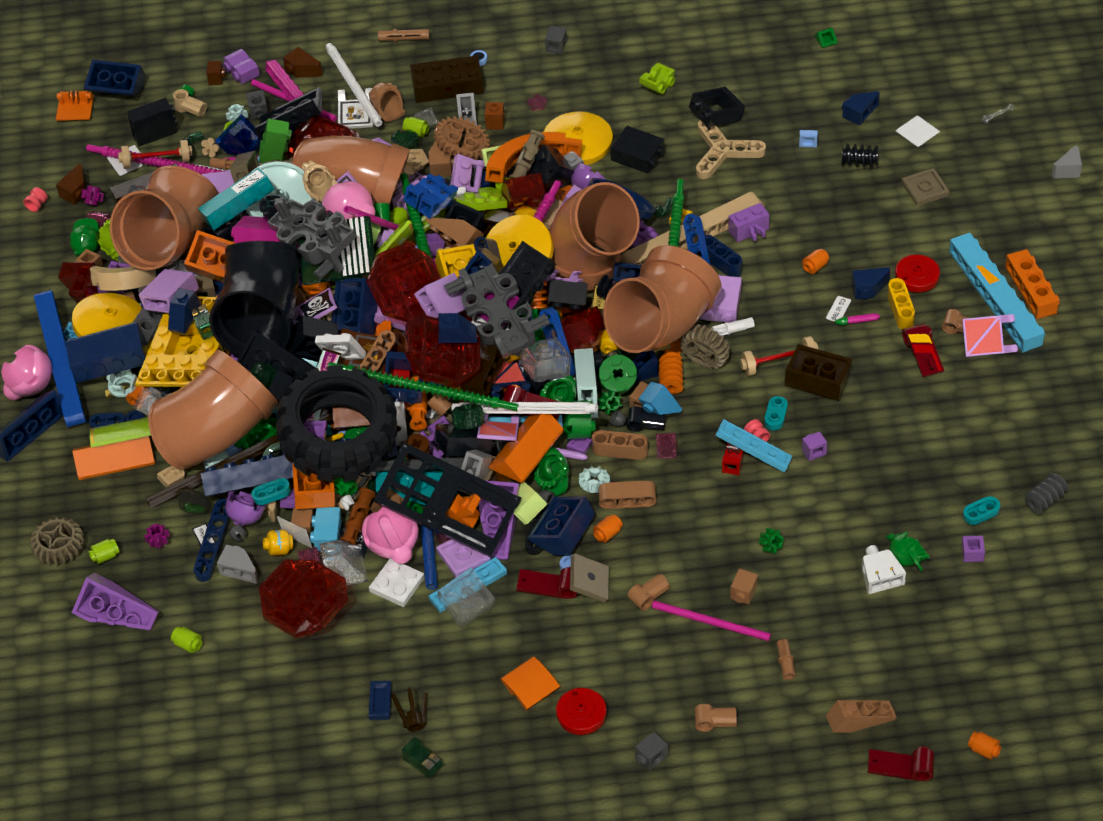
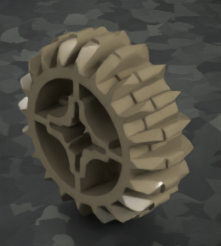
M699 324L694 325L680 340V348L683 349L682 353L686 354V358L692 360V363L708 367L709 369L722 367L730 354V346L727 345L728 341L723 339L724 336L719 335L718 331L715 332L712 327L707 328L706 325L703 327Z
M57 516L55 520H52L49 517L48 522L42 521V526H36V531L32 532V537L30 538L31 550L35 557L40 559L42 564L45 562L49 566L52 563L58 566L60 562L66 564V560L73 561V556H79V551L83 550L84 534L80 525L75 523L73 519L68 520L66 517L60 519Z

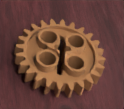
M455 116L452 119L450 117H447L446 120L442 119L441 122H438L434 131L435 143L439 144L438 148H444L443 153L448 152L449 157L460 154L474 160L482 159L481 149L489 148L491 140L488 139L489 134H485L486 130L480 129L481 125L476 126V121L469 122V118L463 120L462 116L459 119ZM463 130H465L466 133L462 142V146L460 148L459 142L462 137Z

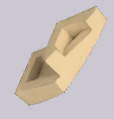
M170 466L157 473V479L167 488L185 479L186 469L181 470Z

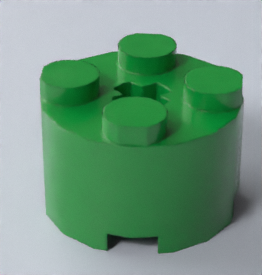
M616 354L602 362L599 368V382L601 388L609 394V391H615V395L621 396L628 394L633 389L636 383L637 370L630 358ZM614 373H621L622 378H614Z
M588 400L564 401V402H590L591 404H593L592 401H588ZM591 413L564 414L562 416L564 434H567L566 440L590 438L593 431H595V421L591 420Z

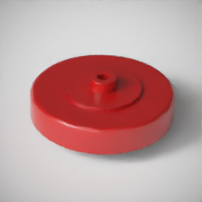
M919 254L909 255L902 258L896 265L895 278L902 279L908 291L925 292L934 288L939 282L940 268L928 256Z
M574 688L567 691L559 698L556 705L558 723L564 730L576 735H586L595 732L603 725L607 715L606 703L603 697L598 692L589 688Z

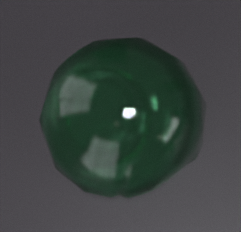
M398 129L391 135L392 144L395 143L408 149H414L419 140V135L409 129L405 133H401L400 129Z

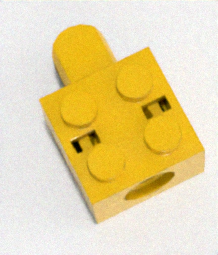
M474 244L437 251L435 264L440 279L452 273H455L457 278L459 277V270L465 268L476 253Z

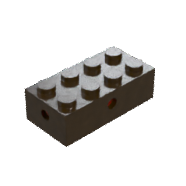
M478 55L410 65L416 103L456 98V94H484Z

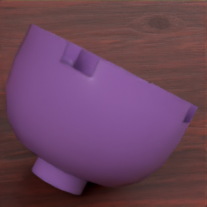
M579 163L571 175L572 186L576 185L583 189L587 187L591 178H605L597 171L596 173L590 171L591 167Z
M230 491L225 504L226 513L229 518L233 520L235 525L241 524L242 526L256 523L262 517L266 504L257 505L251 494L242 491L239 492V495L234 494V491Z

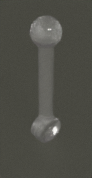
M1009 104L1006 108L989 116L984 115L982 121L987 123L989 119L1008 110H1013L1014 105Z

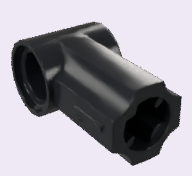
M633 406L629 408L626 427L633 432H639L643 428L664 430L666 414H650L642 407Z

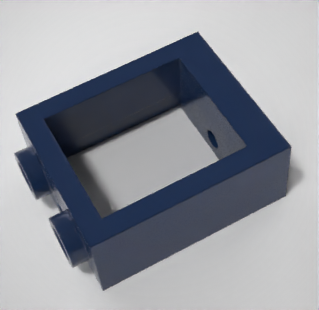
M387 351L385 366L387 375H390L391 369L419 371V380L423 382L425 354ZM387 382L384 384L387 394L393 398L394 402L422 403L421 390L389 388Z

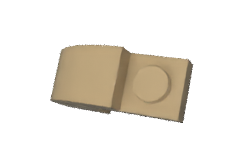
M94 266L90 268L92 285L99 286V290L116 291L139 288L149 285L156 278L155 269L141 270L133 266L124 268Z

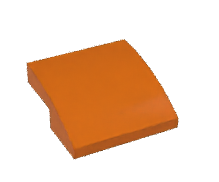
M534 656L500 679L510 694L516 696L526 711L560 688V685L550 672Z

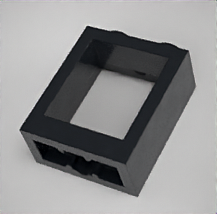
M726 86L693 93L689 108L707 127L741 121L746 107ZM719 104L723 109L713 111L709 106Z

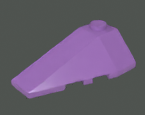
M485 480L515 495L519 493L520 486L518 483ZM481 498L478 506L483 532L485 535L494 538L507 510ZM514 512L491 559L497 557L499 560H508L517 516Z
M93 573L86 577L71 613L89 622H103L110 625L117 624L131 628L151 630L159 611L113 581Z

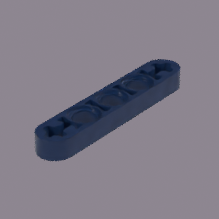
M220 499L214 504L194 565L195 578L200 582H206L211 579L230 523V518L224 508L226 499ZM217 521L223 522V525L220 527L213 526ZM212 537L219 538L218 541L214 543L208 542V540ZM206 553L214 554L209 559L203 558Z

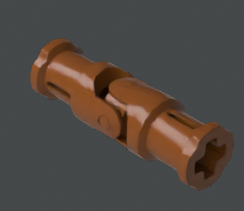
M359 488L358 499L353 504L349 519L346 521L343 537L339 539L340 543L344 546L355 548L357 545L356 539L358 534L362 532L363 522L370 511V503L376 496L374 491L367 488Z

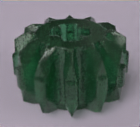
M256 362L250 373L269 390L279 369L265 362Z
M479 404L461 405L452 410V421L457 429H475L485 423V412Z

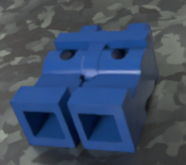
M430 173L427 175V178L421 179L419 183L415 185L410 184L406 187L403 201L415 209L418 208L417 211L431 219L439 214L441 209L452 205L453 198L457 195L458 187L453 184L448 186L445 184L442 176H434Z

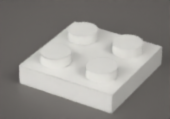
M324 334L316 336L315 339L316 345L321 350L326 348L341 353V358L352 360L364 359L367 352L350 334Z
M389 559L369 586V591L404 607L425 576L424 573L404 564L395 563L392 559Z

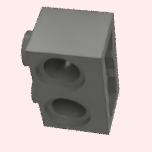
M143 307L133 322H138L145 342L148 345L154 338L164 312L144 310Z

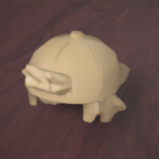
M313 161L305 162L302 166V169L305 170L302 178L304 189L310 195V198H314L322 204L327 190L338 183L335 180V176L325 166L316 164Z

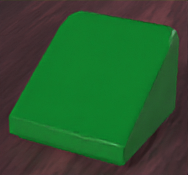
M833 28L819 31L814 35L821 48L838 44Z

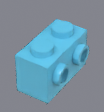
M340 507L316 508V515L312 516L314 531H311L310 541L314 543L315 551H339L342 526Z

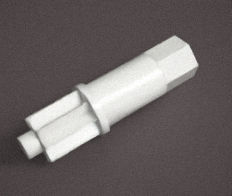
M751 317L729 323L725 322L712 328L715 332L718 331L719 335H730L731 333L754 328L755 325Z

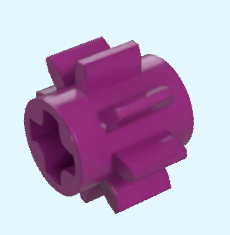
M88 185L87 190L83 189L81 197L85 198L84 203L98 205V201L103 202L104 193L100 192L101 188Z
M154 524L146 529L147 534L144 537L146 542H149L151 548L153 546L161 548L168 544L167 538L170 537L169 530L165 529L164 524Z

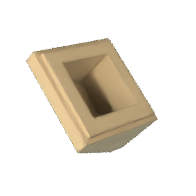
M279 500L268 503L265 507L272 522L276 521Z

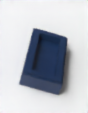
M370 681L369 720H390L391 681Z

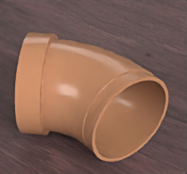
M323 136L302 141L294 153L292 164L302 169L303 163L313 161L316 164L325 166L335 176L336 181L349 171L358 183L368 189L373 205L376 203H388L391 205L410 149L395 143L390 146L359 137Z
M163 166L157 168L152 173L146 189L125 195L114 207L110 219V236L115 250L126 263L141 270L158 269L174 263L182 254L190 249L197 230L202 231L208 226L198 208L218 195L216 187L203 175L185 167Z
M609 182L596 183L577 191L563 203L556 213L549 230L554 242L552 260L556 263L555 269L560 271L557 272L556 277L569 278L573 271H581L582 273L578 275V279H583L582 283L588 284L587 291L594 290V285H598L604 275H608L609 279L613 278L615 262H620L621 252L627 250L635 241L640 224L636 203L625 189ZM590 244L596 245V246H598V247L604 249V250L607 251V252L600 251V250L594 248V247H593L592 245H590Z
M657 246L649 252L640 268V275L638 277L627 278L617 282L607 294L603 309L607 333L619 348L630 353L647 352L663 348L685 335L696 324L703 313L711 309L721 291V280L716 271L698 255L676 246Z
M218 349L204 363L205 369L192 381L179 390L157 399L150 407L148 423L152 440L160 455L177 469L185 470L225 451L244 437L262 419L267 420L278 407L279 403L276 398L256 377L228 354Z

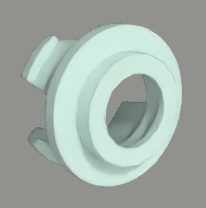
M131 369L107 375L109 392L116 397H126L128 393L135 389L137 376L132 373ZM129 383L130 387L124 390L120 384Z

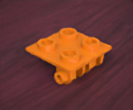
M88 90L75 91V95L73 91H70V95L69 92L63 91L57 93L59 103L56 121L90 120L94 99L92 92H88Z

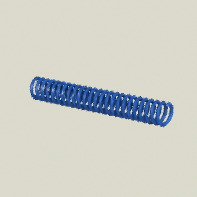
M421 525L426 588L433 590L438 587L433 530Z

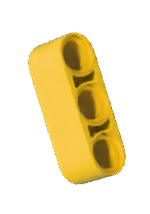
M891 279L888 283L887 296L896 324L901 330L914 326L915 310L906 284L902 279Z

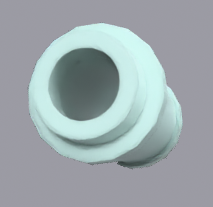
M223 451L204 462V466L208 468L229 456Z

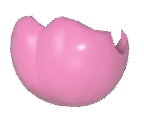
M353 181L331 186L325 193L322 201L327 215H329V211L332 213L340 212L347 219L348 225L351 218L353 224H355V218L357 217L344 212L346 205L374 216L376 213L368 189L362 184Z
M34 345L23 346L14 353L16 354V359L12 363L5 361L1 370V375L5 382L3 392L9 400L16 401L22 397L36 395L47 387L51 379V360L46 353Z
M383 506L378 512L371 513L365 518L362 525V537L369 550L383 558L392 559L398 564L407 563L411 559L412 548L417 541L419 532L417 522Z

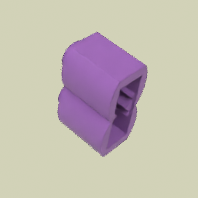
M239 49L223 57V67L226 69V72L232 74L235 81L244 84L260 76L257 64L249 58L244 50Z

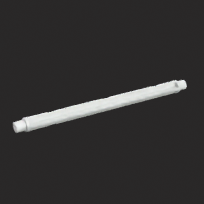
M328 43L326 45L327 53L336 64L371 122L376 127L381 126L380 115L372 106L370 100L337 51V48L332 43Z
M475 402L452 404V411L459 413L590 414L598 412V404H591L590 402H512L519 404L517 411L499 407L494 409L490 405L486 407V404L481 406L480 403L475 404Z

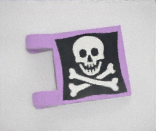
M330 287L299 306H295V320L299 314L301 317L303 315L319 319L335 310L337 305Z

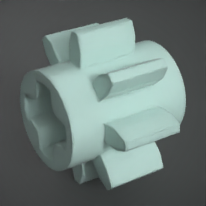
M234 104L228 108L229 112L226 113L227 120L235 121L239 125L246 122L248 112L244 109V106Z

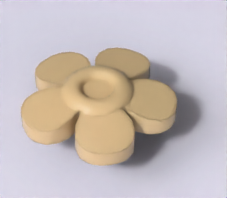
M208 138V140L201 142V145L205 147L202 149V153L204 155L209 154L211 158L215 157L216 152L219 150L215 140Z

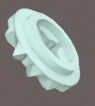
M591 465L589 469L584 468L583 472L579 473V485L583 490L590 493L599 492L598 488L601 484L610 482V475H608L607 470L601 469L600 466L594 468ZM591 476L594 478L598 476V481L595 479L591 480Z

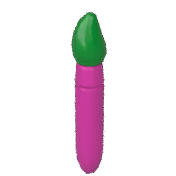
M873 313L841 317L835 320V323L837 325H847L848 323L874 321L879 319L880 315Z

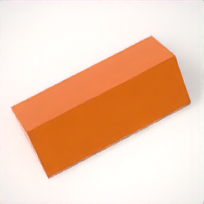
M530 414L518 429L517 440L508 441L489 465V469L523 483L564 431L563 427L551 414Z
M151 436L92 448L91 445L74 448L72 451L79 480L155 464Z

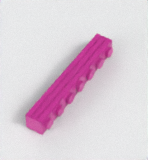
M276 60L266 62V72L290 101L303 95L302 91L298 89V86L294 84L293 80L290 79L289 75L286 74L285 70L281 68Z

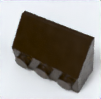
M798 344L785 370V385L839 401L845 389L853 359Z

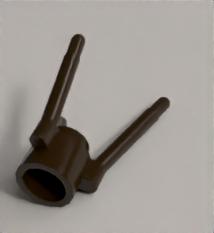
M411 687L407 688L410 711L407 712V716H405L395 694H392L391 697L403 721V727L411 732L423 729L424 725L427 724L428 693H424L422 712L419 713L418 710H415Z

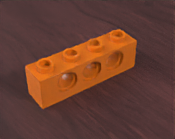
M1027 249L1008 254L1006 256L1005 268L1035 318L1039 319L1057 314L1058 305H1060L1059 297L1052 291L1050 282L1046 281L1042 269L1038 268L1034 256L1030 255Z

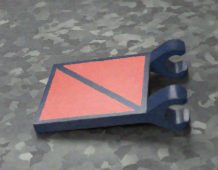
M504 360L490 391L492 398L493 396L500 398L499 391L501 387H507V385L515 384L529 392L530 383L527 382L518 360L511 362Z

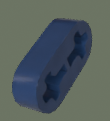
M120 412L101 413L91 416L89 425L90 428L116 424V421L118 423L126 422Z

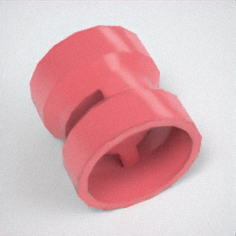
M34 187L30 192V196H26L23 203L28 210L37 212L41 208V204L46 202L48 196L42 189Z
M758 419L750 421L744 427L745 431L766 442L770 438V433L767 429L763 428L762 423Z

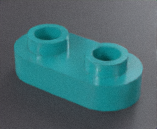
M775 396L769 400L764 421L766 428L769 430H779L784 425L788 410V402L784 397Z
M279 478L255 487L252 490L251 496L257 505H265L288 496L291 492V486L287 479Z
M988 496L967 505L963 510L964 521L970 525H976L998 515L1000 501L995 497Z

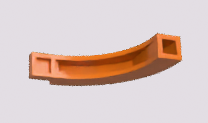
M541 132L545 138L541 140L538 149L545 144L558 149L562 156L571 151H574L579 157L581 156V139L565 137L566 133ZM530 134L514 138L495 150L486 166L485 181L503 183L506 173L515 165Z

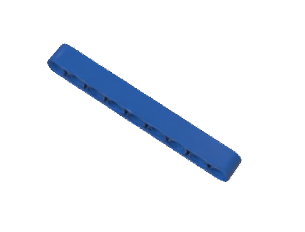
M51 289L34 294L66 425L70 428L86 423L78 386L70 369L66 340L53 291Z

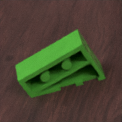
M274 119L267 120L265 133L262 136L263 141L261 140L260 163L263 164L264 162L278 159L280 161L285 160V154L283 153H287L288 142L286 141L290 140L292 131L289 130V122Z

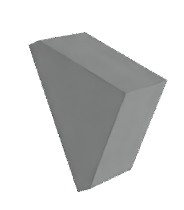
M474 93L456 94L459 118L460 116H462L463 120L469 118L471 123L476 121Z
M1075 145L1053 164L1052 177L1054 179L1080 178L1082 162L1078 146Z

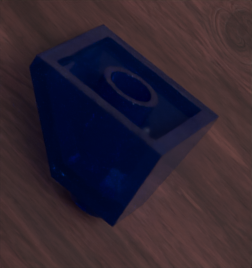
M240 114L215 140V143L227 154L238 155L255 151L260 145L261 140L254 132L255 126Z

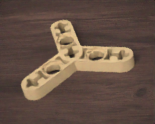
M701 120L698 122V132L711 148L696 166V175L700 179L711 177L726 158H761L766 153V145L762 141L727 140L717 126L709 127L708 131V127ZM717 136L718 139L713 140L710 137ZM742 147L744 150L738 151L736 148ZM710 158H717L718 160H717V161H710L709 159H710Z

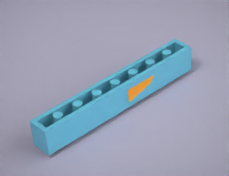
M970 232L950 239L949 253L995 316L1014 314V322L1001 324L1022 353L1042 346L1045 336L1044 329L1037 324L1033 314L1028 312L1024 302L1020 301L1015 290L1008 285L1006 278L1000 274L996 264L991 262L987 252L983 251L980 247L978 240L974 239Z

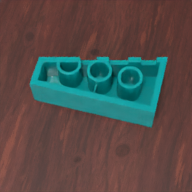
M398 471L394 481L410 488L415 477ZM424 471L423 475L439 481L444 471ZM376 472V492L379 491L388 472ZM419 480L414 491L430 498L435 487ZM390 487L391 490L404 499L406 493ZM412 496L409 500L419 504L427 505V503L418 500Z

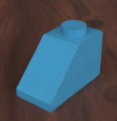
M650 382L638 398L643 405L642 408L650 414L663 415L682 411L681 406L662 384Z

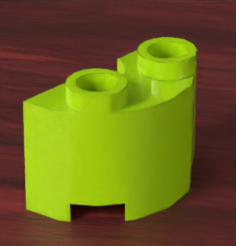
M657 63L651 68L650 73L645 72L639 77V83L645 88L659 94H664L666 89L672 87L675 83V70Z

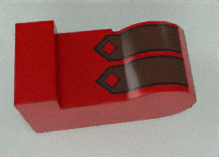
M730 443L727 444V449L722 459V473L740 475L744 455L743 450ZM727 464L736 465V468L730 469L727 467Z

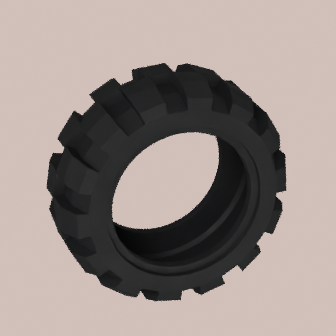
M342 365L328 366V370L319 371L316 368L306 372L303 375L302 381L296 379L284 392L285 396L279 401L276 411L277 439L280 441V449L285 458L290 463L294 462V467L308 477L313 473L317 475L319 481L331 483L334 478H343V482L357 480L360 473L364 472L368 475L381 465V460H385L394 447V438L397 436V410L394 400L387 394V389L375 377L371 380L368 379V374L363 370L354 367L352 371L343 370ZM333 406L354 409L365 416L370 423L368 428L359 436L340 442L317 438L304 427L305 421L313 413Z

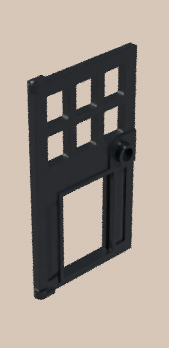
M403 442L374 502L491 558L522 497ZM407 454L423 461L418 471L402 465ZM428 464L444 471L439 481L423 475ZM399 470L415 477L410 488L394 481ZM419 480L435 487L430 498L414 491ZM390 487L406 493L401 504L385 497ZM459 488L471 494H476L480 498L507 510L494 538L445 516ZM411 496L427 503L422 514L406 507Z

